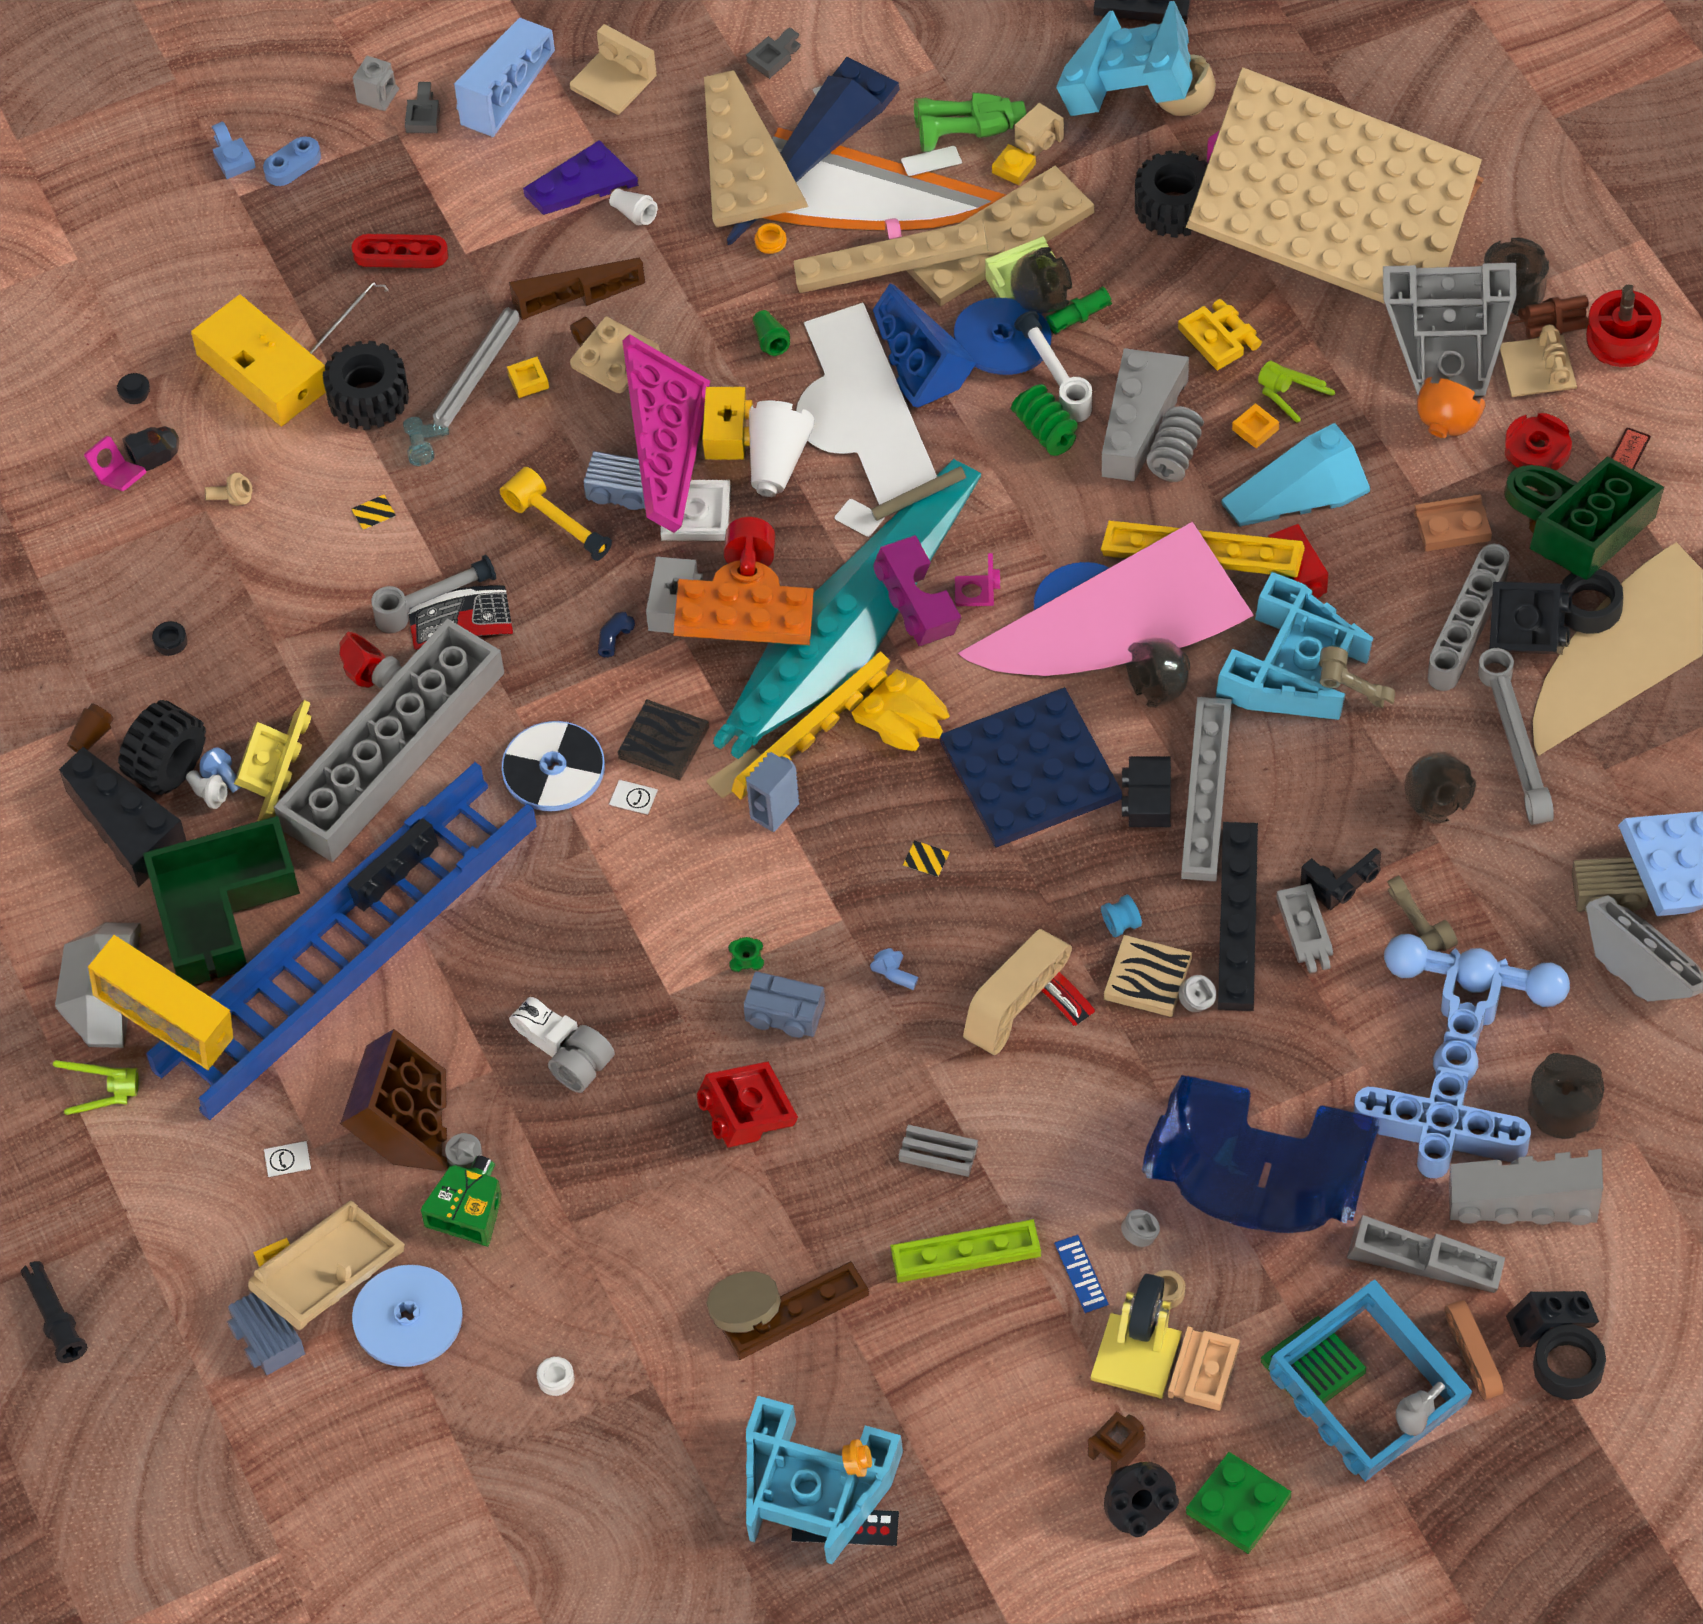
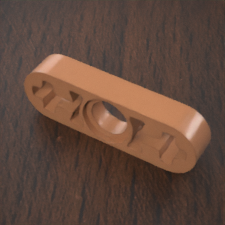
M1460 1300L1445 1305L1444 1311L1448 1326L1483 1400H1488L1503 1395L1504 1389L1500 1374L1465 1300Z

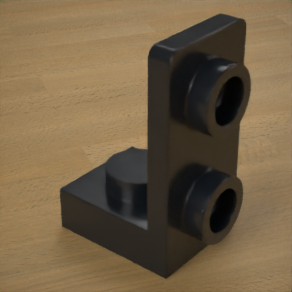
M1374 848L1337 880L1328 867L1320 866L1311 858L1301 867L1300 885L1311 884L1316 899L1326 908L1332 910L1339 903L1344 904L1349 901L1356 889L1364 882L1370 883L1377 877L1381 870V852Z
M1584 1291L1529 1292L1506 1315L1519 1347H1531L1551 1327L1567 1324L1594 1327L1599 1322L1592 1303Z

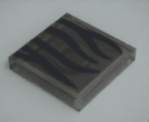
M646 699L617 752L618 759L681 780L709 729V721Z

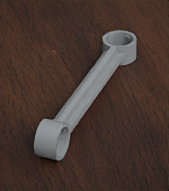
M1488 649L1480 656L1478 676L1483 684L1492 688L1524 791L1525 809L1529 823L1535 825L1552 822L1554 811L1551 795L1548 788L1543 786L1511 684L1514 665L1513 657L1504 649ZM1490 663H1499L1504 665L1507 670L1501 673H1493L1488 671L1485 666Z

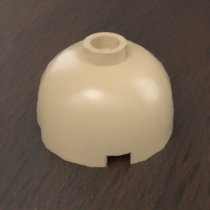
M1190 55L1191 62L1189 64L1193 79L1185 99L1160 102L1158 104L1162 109L1175 116H1193L1199 114L1213 99L1216 83L1212 69L1204 57Z

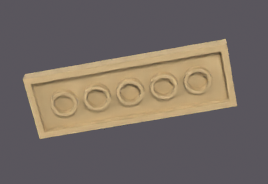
M1053 166L959 223L963 224L983 219L989 252L906 271L942 306L986 279L985 259L1043 236L1046 241L1051 240L1094 213V204L1056 166Z

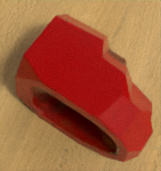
M348 631L339 643V655L344 664V671L346 676L357 686L370 688L375 685L372 683V674L377 665L385 658V655L362 636Z

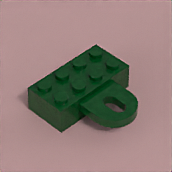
M1607 456L1579 482L1544 466L1527 465L1516 468L1508 475L1504 495L1511 507L1536 521L1529 549L1587 580L1656 518L1664 486ZM1526 486L1533 487L1548 496H1543Z

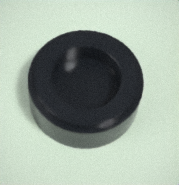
M168 621L161 623L153 631V643L155 649L160 654L167 656L176 655L182 652L187 645L186 631L177 622Z

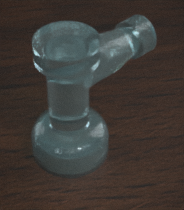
M419 417L407 418L403 423L405 433L409 434L412 444L407 451L409 462L415 466L429 464L434 459L435 454L432 445L425 442L424 438L449 435L448 427L443 428L435 424L423 425L422 419Z

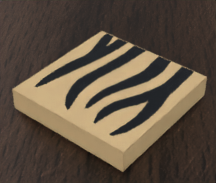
M1124 935L1104 991V1000L1172 1017L1179 998V987L1185 980L1192 959V952Z

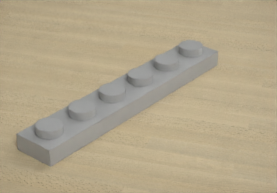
M1197 697L1181 879L1217 880L1232 699Z

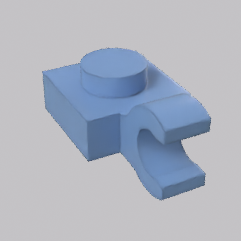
M223 121L212 126L215 133L214 139L218 145L217 148L213 149L214 158L226 179L256 168L255 161L242 138L232 141Z

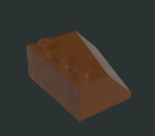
M395 1029L389 1031L366 1045L340 1124L393 1165L436 1171L446 1170L447 1157L442 1155V1143L447 1140V1128L442 1126V1110L447 1107L446 1069Z

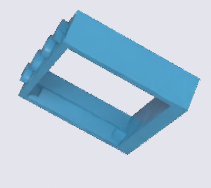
M1375 1279L1275 1353L1268 1368L1273 1382L1280 1389H1286L1291 1394L1297 1410L1304 1417H1310L1319 1427L1318 1432L1325 1443L1329 1446L1334 1445L1343 1455L1342 1459L1348 1470L1354 1475L1359 1474L1365 1482L1464 1407L1472 1394V1390ZM1365 1309L1432 1386L1437 1382L1444 1384L1445 1389L1440 1395L1446 1401L1428 1417L1427 1425L1421 1434L1410 1436L1404 1433L1372 1459H1370L1291 1366Z

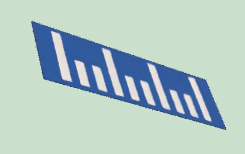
M1075 1235L1055 1242L1054 1244L1084 1312L1087 1313L1109 1305L1079 1236Z

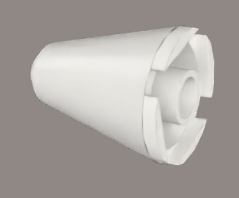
M774 400L757 402L756 408L751 406L749 410L751 485L757 490L758 494L765 497H775L776 494L784 491L814 428V416L803 408L801 413L793 411V404Z

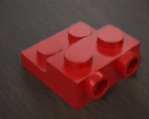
M769 1061L708 1073L705 1075L697 1092V1102L700 1109L703 1111L708 1110L713 1119L712 1131L717 1139L723 1138L727 1148L757 1142L760 1140L763 1132L792 1127L798 1119Z

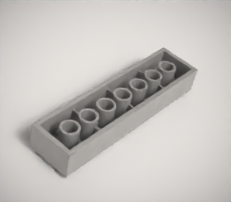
M447 618L274 806L282 831L333 862L503 676L504 667L501 650Z

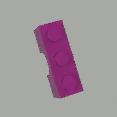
M914 535L880 547L874 562V571L877 578L884 582L889 591V598L893 607L898 608L904 619L906 631L910 636L914 637L918 646H922L954 635L962 617L947 590L929 594L921 591L915 585V582L924 580L931 561L917 536Z

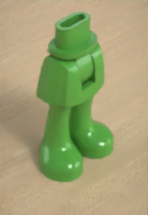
M972 92V99L963 102L932 100L926 97L914 99V119L916 128H919L922 152L933 151L938 138L946 134L971 133L975 134L978 138L1004 133L1008 129H1013L1014 124L1018 123L1026 115L1024 101L1010 102L1009 98L986 93ZM949 116H969V117H949Z

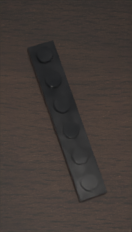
M1223 822L1218 1010L1254 1011L1258 823Z

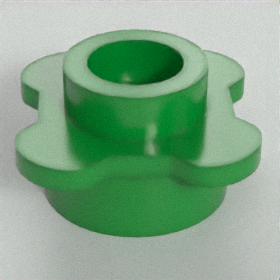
M742 937L729 944L728 949L732 953V960L729 962V966L732 971L740 972L742 969L750 968L758 971L763 968L764 960L761 958L760 953L763 950V943L760 940ZM749 954V957L745 958L743 955Z

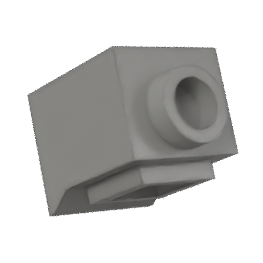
M366 56L353 76L357 102L386 111L399 90V87L395 84L391 63Z

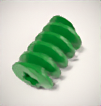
M1038 384L1020 393L1012 402L1010 409L1016 413L1020 421H1023L1026 428L1031 430L1032 435L1038 439L1039 443L1046 448L1050 455H1061L1073 446L1076 440L1075 432L1078 428V423L1074 419H1070V414L1067 410H1062L1063 406L1060 402L1055 401L1052 393H1047L1048 389L1044 384Z

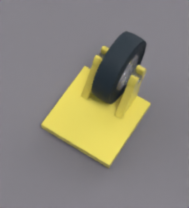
M1144 1274L1137 1293L1127 1291L1122 1315L1110 1313L1091 1374L1092 1381L1163 1399L1182 1336V1331L1168 1328L1171 1302L1162 1300L1164 1278L1152 1274Z

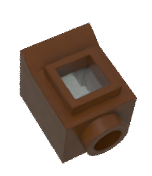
M1116 1411L1101 1429L1088 1439V1457L1094 1460L1100 1453L1111 1461V1474L1121 1467L1128 1466L1145 1448L1146 1433L1143 1432L1145 1430L1144 1426L1136 1417L1130 1414L1124 1417Z

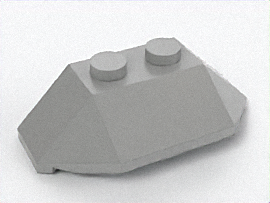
M1609 895L1590 901L1587 904L1586 911L1595 957L1605 964L1606 969L1610 973L1619 976L1627 983L1635 995L1648 1002L1690 998L1703 993V971L1646 920L1630 909L1618 905L1617 901Z
M105 922L64 944L55 1007L82 1037L88 1047L124 1048L128 1018L93 996L88 966L113 935H116L138 950L141 932L140 923Z

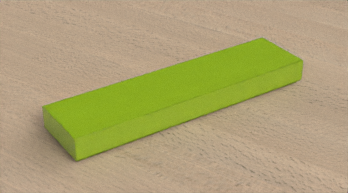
M1034 1219L890 1245L897 1283L1041 1257Z

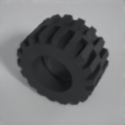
M1172 150L1165 151V155H1160L1159 153L1153 155L1152 161L1148 159L1144 161L1142 168L1138 169L1135 178V213L1138 214L1140 223H1146V229L1151 232L1157 230V235L1161 236L1171 234V237L1178 238V234H1183L1184 236L1191 235L1193 230L1186 228L1208 163L1205 160L1199 161V156L1193 153L1189 156L1186 155V151L1172 153ZM1179 192L1183 193V195L1171 196L1166 193Z
M362 341L355 342L354 346L350 347L347 344L342 347V352L336 351L331 355L332 361H327L325 364L326 371L323 372V381L331 413L334 417L338 416L339 422L342 424L349 422L351 428L357 429L358 426H363V430H370L371 426L377 425V428L384 426L386 421L393 422L396 420L395 414L403 413L405 410L404 404H408L409 389L404 363L394 349L389 350V346L384 343L378 346L376 341H368V344H362ZM366 382L377 383L368 388H356L359 384Z
M159 700L157 703H152L134 720L124 737L118 757L120 771L157 795L170 793L186 780V775L194 769L202 754L206 740L204 723L167 700Z

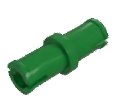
M1101 286L1081 299L1075 297L1070 300L1069 305L1051 315H1047L1046 319L1050 330L1057 335L1060 331L1077 322L1084 323L1088 321V316L1107 306H1111V297L1108 291Z

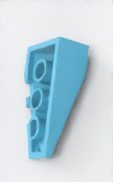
M1333 423L1300 441L1221 500V504L1240 527L1279 519L1281 514L1300 511L1301 515L1311 513L1312 508L1330 505V508L1342 507L1369 493L1370 486L1353 444L1336 423Z

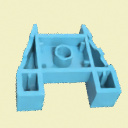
M1175 1L1169 2L1161 24L1121 29L1113 11H1109L1065 65L1056 88L1070 116L1099 112L1107 91L1148 85L1156 103L1185 99L1193 76L1189 64L1191 57L1187 45L1189 43L1188 29Z
M1271 572L1259 596L1255 620L1280 629L1264 661L1237 650H1231L1219 674L1215 697L1232 699V704L1247 710L1339 720L1345 693L1320 684L1322 667L1319 665L1321 649L1328 646L1339 647L1348 652V657L1367 664L1373 637L1355 623L1350 625L1336 614L1337 609L1329 603L1323 604L1312 595L1313 591L1304 584Z
M757 1396L746 1428V1526L749 1540L752 1542L756 1541L763 1519L827 1537L824 1545L826 1562L833 1564L892 1486L903 1453L901 1435L865 1425L860 1441L863 1446L867 1445L870 1449L872 1466L867 1468L865 1477H857L856 1474L848 1475L842 1456L790 1442L796 1424L793 1405Z

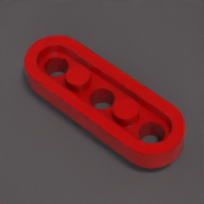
M363 234L353 241L351 247L354 261L363 267L437 268L442 266L449 256L446 241L437 235Z

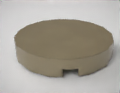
M757 1271L740 1272L726 1277L714 1286L709 1292L707 1299L708 1311L714 1324L719 1329L728 1332H748L754 1330L753 1325L762 1322V1325L766 1324L778 1312L781 1303L776 1282L768 1275Z

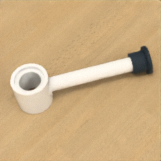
M1028 311L1023 313L1016 319L1014 326L1018 331H1022L1025 338H1030L1060 386L1059 402L1063 406L1062 410H1067L1070 414V419H1074L1077 423L1086 420L1092 412L1091 384L1081 377L1069 378L1041 333L1042 326L1038 322L1039 315L1037 312Z

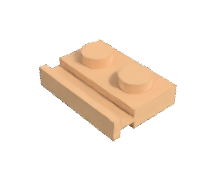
M1188 1326L1168 1389V1398L1178 1397L1184 1399V1402L1220 1411L1240 1347V1340L1208 1331L1198 1332L1193 1330V1327Z

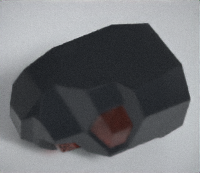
M166 426L159 428L150 427L137 433H129L122 438L124 448L132 463L144 467L146 471L170 461L177 454L179 448V437L176 431Z

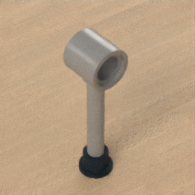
M483 555L482 560L471 564L472 568L406 596L400 589L393 586L378 589L371 599L376 626L385 633L399 632L408 623L410 608L476 580L479 583L489 578L492 581L496 580V573L489 557Z

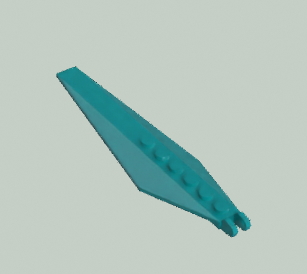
M953 459L937 474V477L961 466L966 475L965 479L901 509L814 592L810 645L768 643L726 724L718 730L714 737L713 744L715 747L723 749L736 735L738 740L733 744L730 754L737 759L741 758L764 735L825 700L873 658L900 613L898 608L893 607L889 598V591L884 582L877 578L874 571V562L880 547L916 535L931 561L980 480V472Z

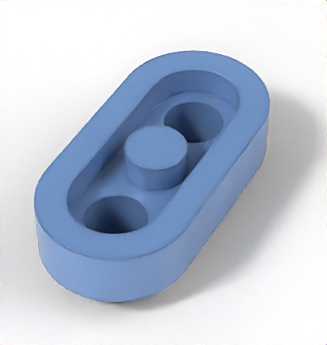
M299 137L268 157L263 164L266 180L272 185L284 186L316 166L321 159L318 142L311 137Z

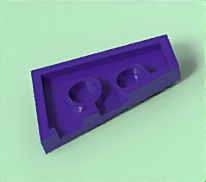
M598 140L530 183L523 190L524 196L545 215L580 204L581 199L596 194L603 197L610 195L612 189L625 185L629 189L639 185L638 177Z

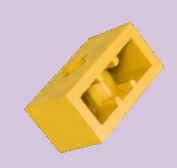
M706 387L703 426L705 459L744 460L745 446H750L749 426H746V420H749V410L753 406L752 400H746L745 387Z

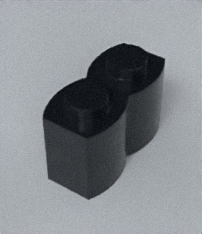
M1129 756V767H1122V788H1129L1128 796H1122V817L1129 818V827H1171V756Z

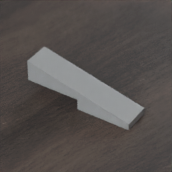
M1362 1215L1354 1228L1347 1259L1493 1293L1498 1290L1505 1257L1437 1233L1430 1239Z

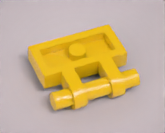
M1218 299L1212 305L1215 313L1212 314L1203 306L1178 321V330L1217 371L1243 356L1244 347L1242 345H1247L1252 351H1255L1262 344V341L1256 336V330L1249 323L1245 324L1238 317L1239 312L1232 305H1227L1222 299ZM1224 326H1230L1233 331L1229 332Z

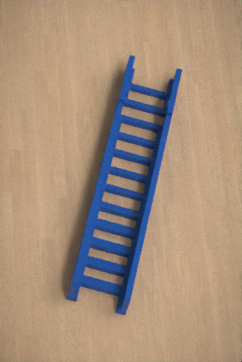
M474 762L425 807L422 805L404 821V825L210 996L230 1009L231 1017L235 1015L261 1037L263 1041L249 1052L233 1038L224 1052L233 1058L237 1064L223 1075L213 1065L209 1070H206L161 1040L146 1053L152 1072L162 1079L181 1061L187 1064L211 1085L198 1098L201 1105L199 1107L200 1113L208 1120H211L537 827L534 808L527 803L502 827L496 828L469 806L488 789V784L483 779L481 766ZM460 813L490 835L477 849L474 846L469 847L445 827ZM424 818L432 824L435 834L464 857L451 872H448L430 856L423 859L420 863L441 880L426 895L405 878L398 881L395 885L417 902L401 917L380 900L373 903L370 907L391 924L378 938L374 939L346 916L356 906L347 884L417 822ZM336 923L366 946L351 962L320 938ZM311 945L341 969L325 985L295 961ZM284 969L314 993L302 1006L272 982ZM259 992L288 1016L276 1029L246 1004Z

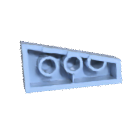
M519 18L454 83L457 110L462 126L491 137L495 136L554 53L555 47L551 29Z

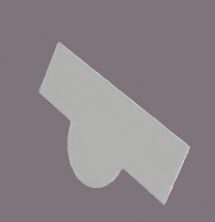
M864 303L804 322L825 373L823 377L807 387L797 404L796 412L801 413L803 408L814 416V428L807 441L815 447L831 453H858L879 505L937 478Z

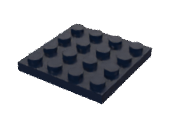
M1065 687L947 731L940 736V743L995 848L1122 800V791Z

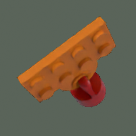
M757 517L738 518L728 525L725 532L724 558L728 564L721 567L715 573L713 581L678 580L674 636L810 645L814 588L780 586L778 576L769 568L773 562L776 536L773 527L765 520Z

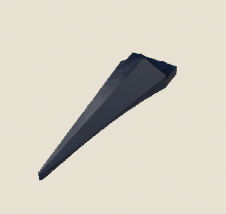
M846 57L833 75H828L780 152L796 182L799 181L845 140L881 114L900 90L899 82ZM757 219L736 223L727 237L728 245L733 244Z

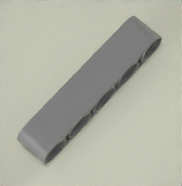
M1488 544L1480 550L1430 654L1428 682L1436 690L1447 691L1454 688L1458 683L1492 612L1493 582H1506L1510 555L1509 551L1500 544Z

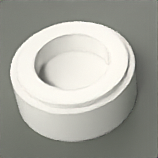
M562 1357L547 1358L537 1369L538 1385L548 1395L559 1396L565 1394L574 1384L573 1367L569 1361Z

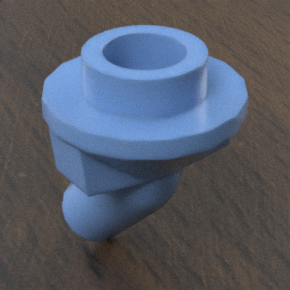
M219 747L204 753L200 760V774L203 778H209L212 775L221 776L232 793L241 788L234 784L237 775L230 767L232 765L230 755Z
M892 948L875 954L873 957L874 961L870 964L872 971L883 974L888 980L914 990L919 978L898 969L904 956L901 951H893Z

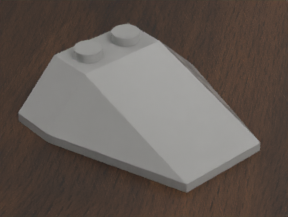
M1516 263L1482 264V266L1436 268H1416V265L1383 266V300L1417 395H1419L1424 380L1432 377L1431 383L1438 384L1440 378H1444L1471 389L1475 392L1474 396H1485L1517 296Z

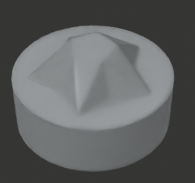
M1202 975L1191 976L1179 987L1180 1002L1191 1012L1206 1010L1212 1006L1216 999L1214 984Z
M468 1133L453 1136L447 1142L445 1148L447 1161L450 1166L457 1165L469 1170L475 1157L483 1155L480 1141L474 1135Z
M1136 1209L1127 1214L1121 1224V1231L1123 1236L1133 1245L1146 1247L1154 1242L1160 1232V1226L1157 1219L1151 1213Z

